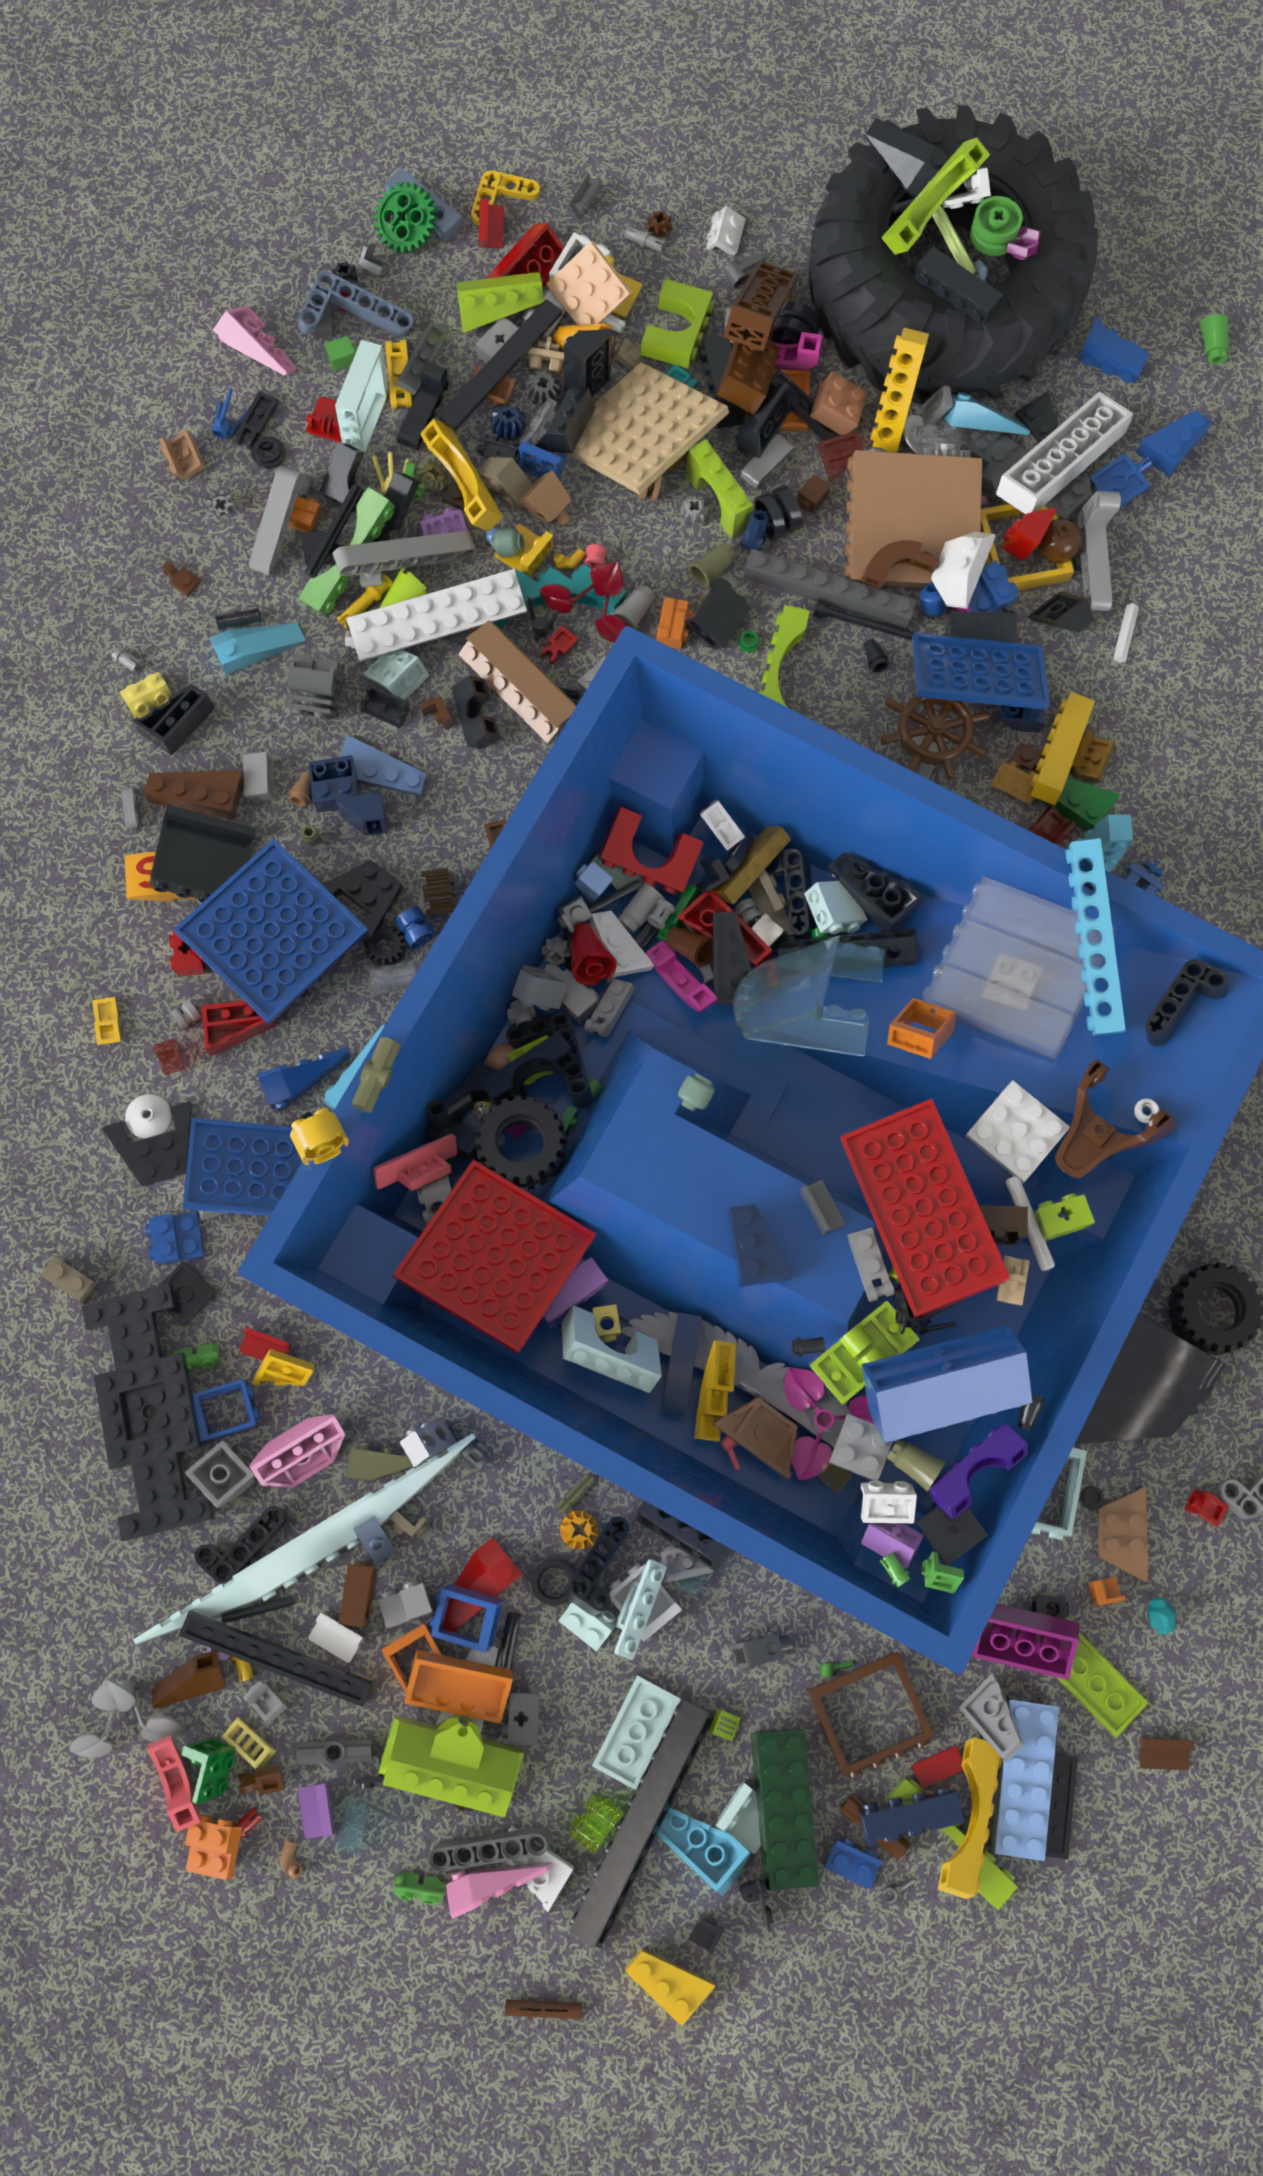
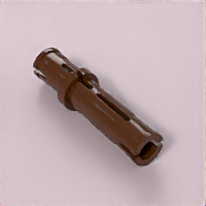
M529 1998L528 2000L506 1999L505 2016L527 2017V2020H533V2017L581 2020L582 2002L534 2001V1998ZM520 2007H522V2008H541V2010L519 2009V2008H520ZM545 2009H566L567 2011H554Z

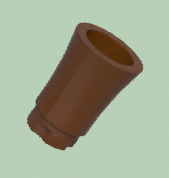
M672 927L668 931L667 938L665 939L666 945L692 961L696 966L700 968L705 967L714 958L713 938L679 927Z

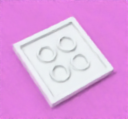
M1012 1080L965 1137L1011 1175L1018 1176L1023 1184L1070 1127Z

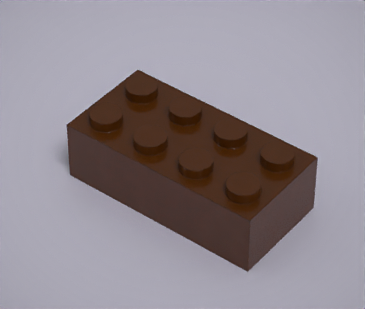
M768 341L764 351H754L747 345L741 343L733 344L717 395L755 415L767 395L780 347L774 342Z

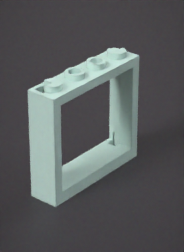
M361 340L335 405L342 443H348L365 453L389 394L381 345Z
M1072 1448L1067 1458L1071 1460L1060 1526L1036 1522L1031 1533L1040 1535V1531L1048 1532L1050 1538L1063 1540V1536H1072L1087 1451Z

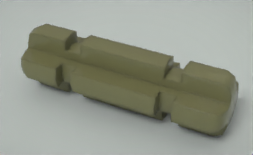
M586 1473L581 1478V1482H578L565 1495L566 1498L557 1504V1508L563 1514H567L572 1508L571 1506L575 1505L587 1492L588 1487L591 1488L595 1484V1478L591 1474Z

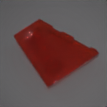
M858 431L821 441L817 444L830 483L847 469L848 458L853 455L855 450L864 451Z

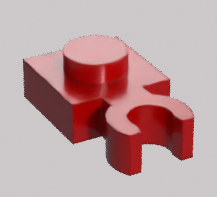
M562 625L548 639L550 646L544 647L541 650V657L543 658L546 654H551L552 657L549 659V664H554L557 661V655L560 653L565 657L578 643V638Z

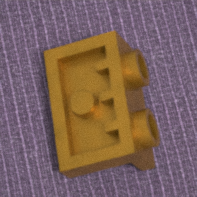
M1009 759L1008 763L1003 761L991 785L1030 805L1034 798L1030 796L1033 789L1030 786V782L1036 772L1030 769L1028 772L1019 769L1021 765Z

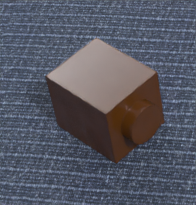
M813 474L798 491L797 502L799 506L805 511L809 510L814 513L829 496L831 486Z

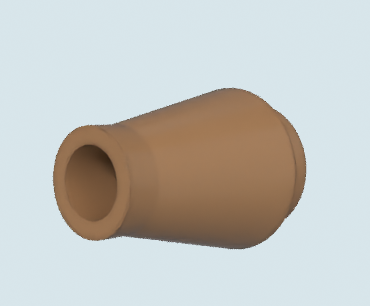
M303 772L299 780L289 791V800L297 806L303 807L310 801L312 791L310 773Z

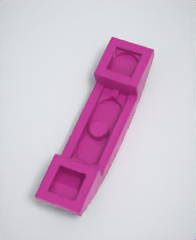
M663 941L645 952L655 965L654 969L662 979L691 1008L701 1013L718 1001V997L704 983L701 985L677 960L676 954Z

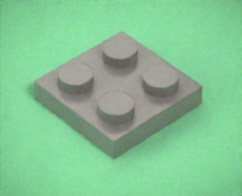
M847 1414L829 1463L868 1479L878 1481L893 1441L884 1443L875 1424Z

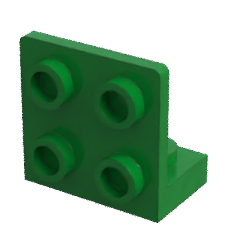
M212 1737L184 1745L181 1755L189 1758L191 1763L201 1765L192 1800L193 1803L200 1804L223 1796L228 1787L227 1779L230 1769L234 1764L236 1747Z

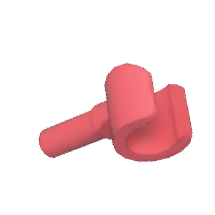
M726 1436L722 1439L721 1445L728 1452L734 1469H740L735 1452L733 1451V1448L738 1444Z

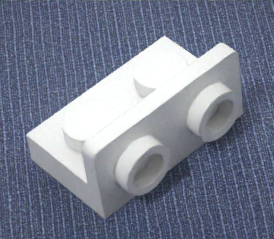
M876 1480L869 1483H861V1490L863 1492L861 1519L863 1523H914L917 1495L912 1484L904 1481L883 1483Z

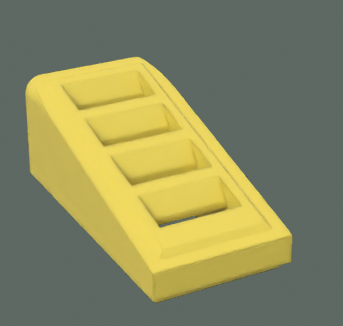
M237 1717L222 1735V1738L231 1746L236 1747L235 1750L257 1770L263 1769L277 1752L271 1744L240 1717ZM242 1728L244 1731L236 1740H233L232 1737ZM247 1735H250L249 1740L241 1747L239 1744ZM256 1741L258 1745L249 1754L247 1751ZM262 1749H264V1751L261 1753V1755H260L257 1759H255V1757L258 1755V1753H259Z

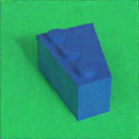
M1096 317L1078 360H1081L1087 366H1095L1101 369L1105 374L1118 376L1124 382L1136 384L1150 353L1130 339L1127 341L1123 340L1117 335V330L1114 328L1109 330L1101 324L1102 320Z
M1194 410L1141 440L1136 453L1143 459L1148 457L1153 466L1170 477L1206 435L1212 421L1197 410Z

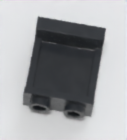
M723 579L712 581L710 584L712 589L695 612L688 614L683 620L714 650L726 645L751 610L746 599L738 595L732 589L731 584Z

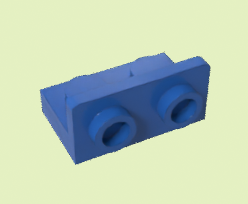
M842 1837L841 1841L835 1839L824 1868L871 1889L879 1866L883 1864V1861L878 1859L879 1853L866 1847L864 1852L855 1848V1842Z

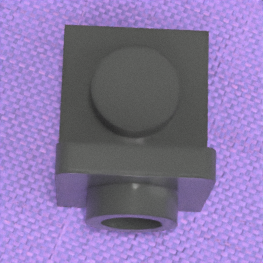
M581 896L557 908L560 914L557 919L563 929L568 928L571 933L575 931L573 928L575 925L592 917Z

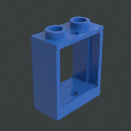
M244 1379L192 1394L200 1440L203 1444L259 1427L258 1420H261L258 1406L254 1407L251 1399L255 1397L252 1384H247V1381ZM241 1389L250 1422L211 1433L202 1401Z
M448 1584L442 1590H439L436 1596L435 1603L438 1604V1607L430 1621V1628H432L431 1636L486 1653L493 1647L504 1600ZM450 1597L486 1608L479 1639L443 1629Z

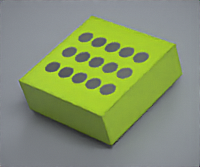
M717 1708L709 1732L732 1742L741 1718Z

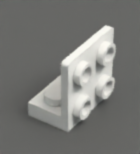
M979 167L964 181L968 192L948 196L942 203L943 207H950V209L963 206V202L979 203L984 200V197L991 196L988 169Z

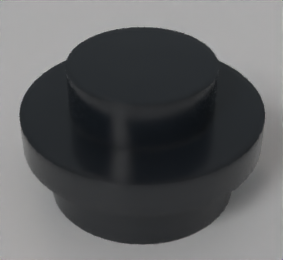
M1087 1486L1080 1492V1502L1086 1509H1098L1104 1502L1103 1492L1096 1486Z

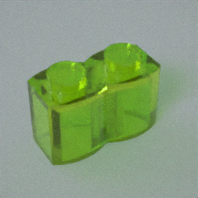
M601 1793L597 1797L594 1794L590 1797L584 1806L588 1810L582 1818L577 1815L569 1826L572 1829L570 1836L592 1854L595 1853L624 1813Z

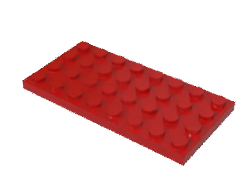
M933 1099L840 1136L914 1317H922L1011 1280Z

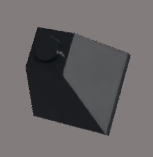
M1060 591L1028 616L1033 621L1075 632L1085 630L1095 620L1086 598Z

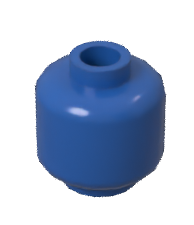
M934 583L926 585L921 590L920 604L923 613L937 617L948 609L949 606H946Z

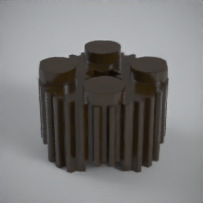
M448 868L421 871V877H426V884L422 885L424 902H429L430 907L429 910H426V916L453 913V908L457 906L456 894L451 892V886L455 885L453 872H448Z

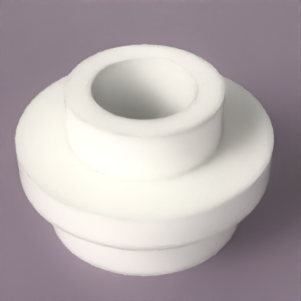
M1151 1099L1140 1100L1134 1108L1136 1118L1142 1123H1149L1150 1117L1159 1111L1157 1103ZM1147 1108L1150 1111V1115H1145L1142 1109Z

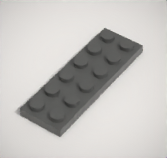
M989 430L984 431L966 447V450H971V458H982V465L984 467L992 462L1008 469L1030 452L1001 432ZM1072 480L1044 506L1048 509H1057L1055 514L1068 520L1091 498L1092 492Z

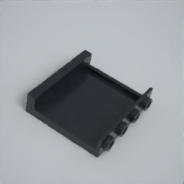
M167 805L148 887H152L158 892L164 893L168 891L176 893L181 898L192 897L203 903L248 862L256 828Z

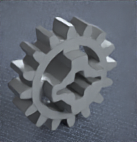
M935 443V449L924 448V455L970 457L971 450H960V444Z

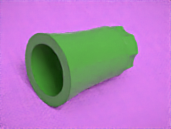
M1210 315L1203 318L1199 323L1209 364H1222L1229 359V317L1227 315Z

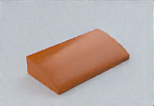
M416 1650L404 1704L501 1724L513 1681V1672L510 1669Z

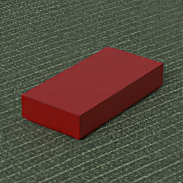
M956 1745L911 1764L922 1789L963 1771L961 1766L962 1758Z

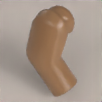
M285 1840L279 1864L289 1878H299L302 1874V1867L294 1857L297 1843Z

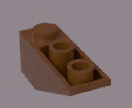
M217 1650L190 1658L152 1689L153 1709L226 1688L225 1671Z

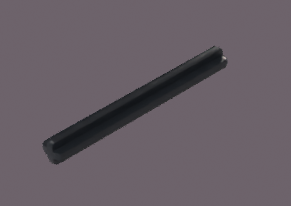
M359 485L351 486L309 562L305 574L310 578L317 577L363 493V488Z

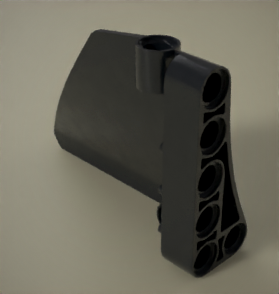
M1138 1313L1075 1444L1172 1436L1200 1404L1204 1405L1226 1365Z

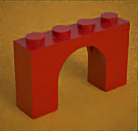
M618 807L597 857L603 860L601 864L612 869L615 866L623 869V874L633 878L635 875L643 877V882L655 886L656 883L664 886V891L676 895V892L683 893L704 842L684 833L678 834L668 860L657 868L645 867L636 860L632 851V840L642 815L623 807Z

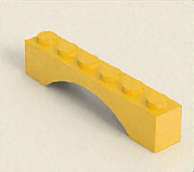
M433 418L420 433L423 440L457 482L464 498V511L472 525L490 531L503 517L454 431L446 424Z
M976 1737L965 1742L961 1763L971 1794L972 1807L969 1827L961 1846L950 1859L942 1864L938 1890L964 1899L975 1896L980 1888L979 1870L982 1868L985 1860L983 1848L984 1843L987 1842L989 1837L988 1820L993 1814L994 1804L992 1803V1798L998 1787V1779H996L997 1770L1001 1767L1003 1760L987 1741Z

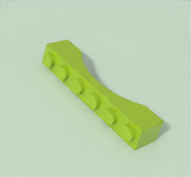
M977 137L963 142L883 235V241L894 254L909 250L921 236L924 227L939 206L989 157V152Z
M784 605L783 613L778 612L776 625L779 626V631H774L771 644L775 645L774 651H769L767 664L771 665L769 671H764L762 683L766 684L765 690L760 689V694L784 706L786 704L782 699L779 689V668L786 654L804 638L810 612L809 610Z
M902 1778L884 1801L887 1803V1799L899 1796L902 1797V1800L912 1798L911 1794L920 1792L922 1788L912 1778L909 1781ZM959 1824L940 1829L952 1838L958 1847L961 1846L967 1832L963 1834L957 1829ZM984 1850L985 1860L982 1868L979 1870L980 1888L978 1892L994 1908L999 1910L1018 1887L1013 1883L1015 1877L1005 1868L1000 1870L994 1864L997 1860L987 1850Z

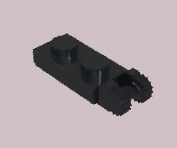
M259 391L240 423V428L235 435L234 442L240 445L246 432H249L251 434L247 440L246 448L251 450L252 445L261 436L279 405V400Z

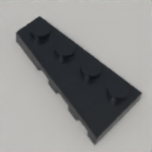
M736 911L713 912L714 994L718 997V1001L714 1004L760 1003Z

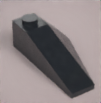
M877 118L864 135L878 156L883 157L890 166V172L896 174L900 179L902 188L914 198L920 194L951 158L936 146Z
M846 852L828 865V869L871 921L882 931L901 929L924 901L925 897L908 882L902 879L899 881L889 876V873L883 870L880 872L870 867L868 863Z

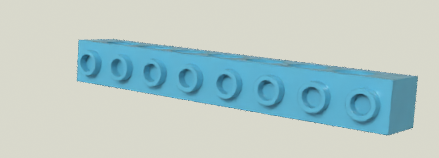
M1101 838L1071 842L1069 849H1066L1065 853L1067 864L1071 863L1072 873H1069V885L1074 887L1075 897H1072L1073 911H1077L1078 920L1075 921L1076 935H1080L1081 944H1078V956L1084 962V968H1081L1082 983L1087 985V992H1084V1003L1090 1009V1016H1087L1088 1030L1093 1032V1036L1122 1033L1126 1030ZM1079 862H1089L1091 864V871H1082L1079 867ZM1086 884L1091 885L1094 888V895H1085L1082 891V886ZM1088 908L1095 909L1097 919H1088L1085 915V910ZM1089 933H1098L1101 938L1100 943L1094 944L1090 942L1088 938ZM1100 956L1104 962L1103 967L1097 968L1093 966L1091 962L1092 957ZM1098 979L1103 980L1107 985L1106 991L1100 992L1096 990L1094 986L1095 981ZM1101 1003L1108 1005L1110 1009L1109 1015L1103 1016L1099 1014L1098 1005Z

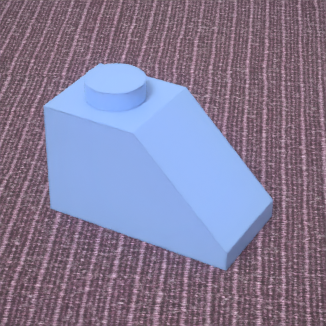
M592 861L589 866L584 864L576 873L579 878L575 884L592 905L613 878Z

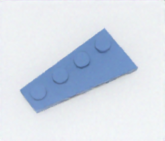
M349 735L346 736L340 757L353 756L360 783L422 796L427 778L425 773Z

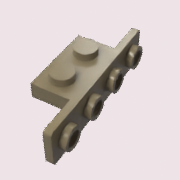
M764 869L748 887V890L756 902L758 910L763 915L766 913L789 936L791 934L795 935L790 929L789 919L784 909L787 903L782 893L777 895L774 889L777 883L773 875H767Z

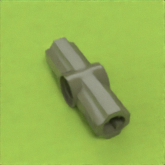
M380 1037L371 1060H368L363 1068L360 1077L361 1083L351 1103L353 1107L372 1114L382 1089L384 1090L389 1083L392 1074L391 1068L400 1051L401 1045L387 1037Z

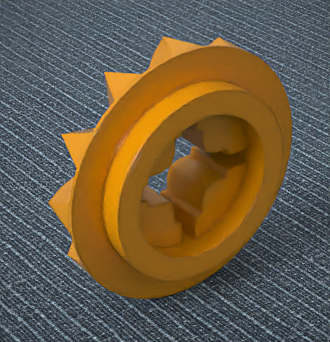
M580 1510L573 1511L563 1519L560 1526V1534L565 1544L569 1547L579 1550L585 1549L596 1540L598 1524L590 1513ZM571 1522L577 1525L587 1522L584 1532L588 1537L586 1538L584 1535L578 1534L572 1538L575 1529Z

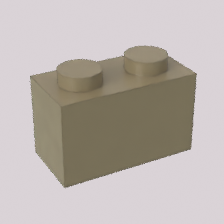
M55 1256L40 1275L84 1305L98 1287L94 1281Z

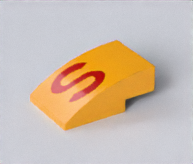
M156 852L125 856L126 899L149 901L195 899L192 897L181 898L176 893L168 891L164 893L158 892L152 887H148Z

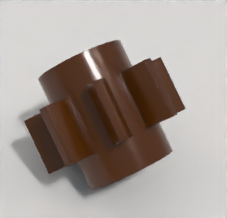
M653 211V217H648L647 220L648 231L653 232L655 237H666V232L672 231V217L667 216L665 211Z

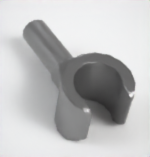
M913 1877L895 1887H885L883 1894L887 1891H892L895 1894L892 1899L887 1900V1903H894L897 1899V1894L914 1884L915 1880Z

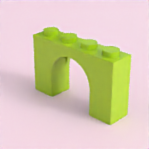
M665 279L659 296L658 309L683 316L690 322L691 326L682 331H668L648 325L642 339L641 355L689 369L691 360H696L698 353L697 345L701 346L704 336L702 331L703 329L707 330L710 319L708 314L712 315L714 311L713 292Z
M705 439L688 450L686 476L697 491L710 484L721 506L720 524L730 538L734 539L743 534L753 510V503L710 443Z

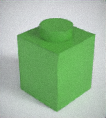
M348 336L324 343L326 355L333 372L351 366L357 352V347L355 343L351 344Z

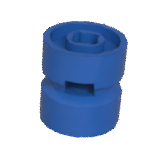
M418 906L407 909L395 919V924L401 933H405L404 938L411 949H416L426 944L435 936V931L429 922H425L426 917Z

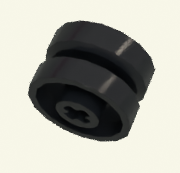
M793 301L785 302L774 321L770 340L778 344H797L800 342L801 332L818 334L822 323L821 318L814 309L806 304Z
M783 484L774 488L771 494L765 492L755 497V511L763 510L770 517L765 531L770 540H777L785 536V532L792 533L802 528L803 521L800 507L792 491Z

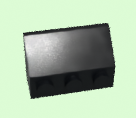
M783 382L768 388L767 395L755 415L750 412L748 413L745 423L742 427L738 428L735 434L738 450L757 458L761 457L791 412L789 383Z
M569 387L557 402L535 444L536 447L548 452L573 453L596 408L589 388Z
M952 611L945 630V636L1014 643L1018 616L1017 613Z

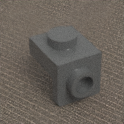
M366 244L359 252L360 260L358 266L367 269L368 273L375 277L387 274L390 265L373 257L375 244Z

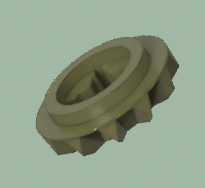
M423 461L418 465L416 470L417 476L426 487L434 491H442L446 488L448 477L444 475L445 471L441 470L439 465H434L432 461Z

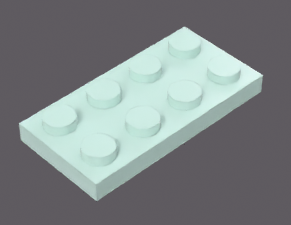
M637 1676L592 1767L636 1790L662 1738L663 1732L668 1726L674 1710L681 1699Z

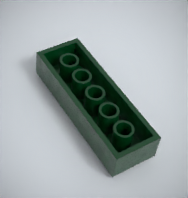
M790 1729L750 1733L763 1882L766 1889L774 1891L819 1886L805 1730Z

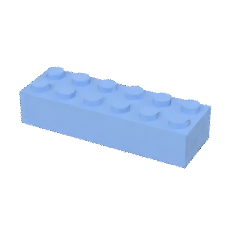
M1006 1699L1024 1745L1008 1762L1002 1760L1001 1767L998 1769V1787L995 1795L990 1852L1045 1861L1059 1707Z

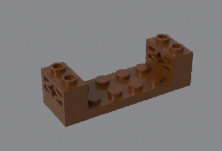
M759 260L732 304L723 337L727 338L731 343L747 345L751 350L764 351L778 313L784 303L791 300L798 274Z

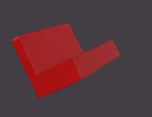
M481 198L479 204L478 247L502 248L504 206L489 205V199Z
M245 1327L243 1332L246 1335L239 1349L240 1353L261 1361L264 1360L270 1349L287 1355L290 1354L292 1349L290 1343Z

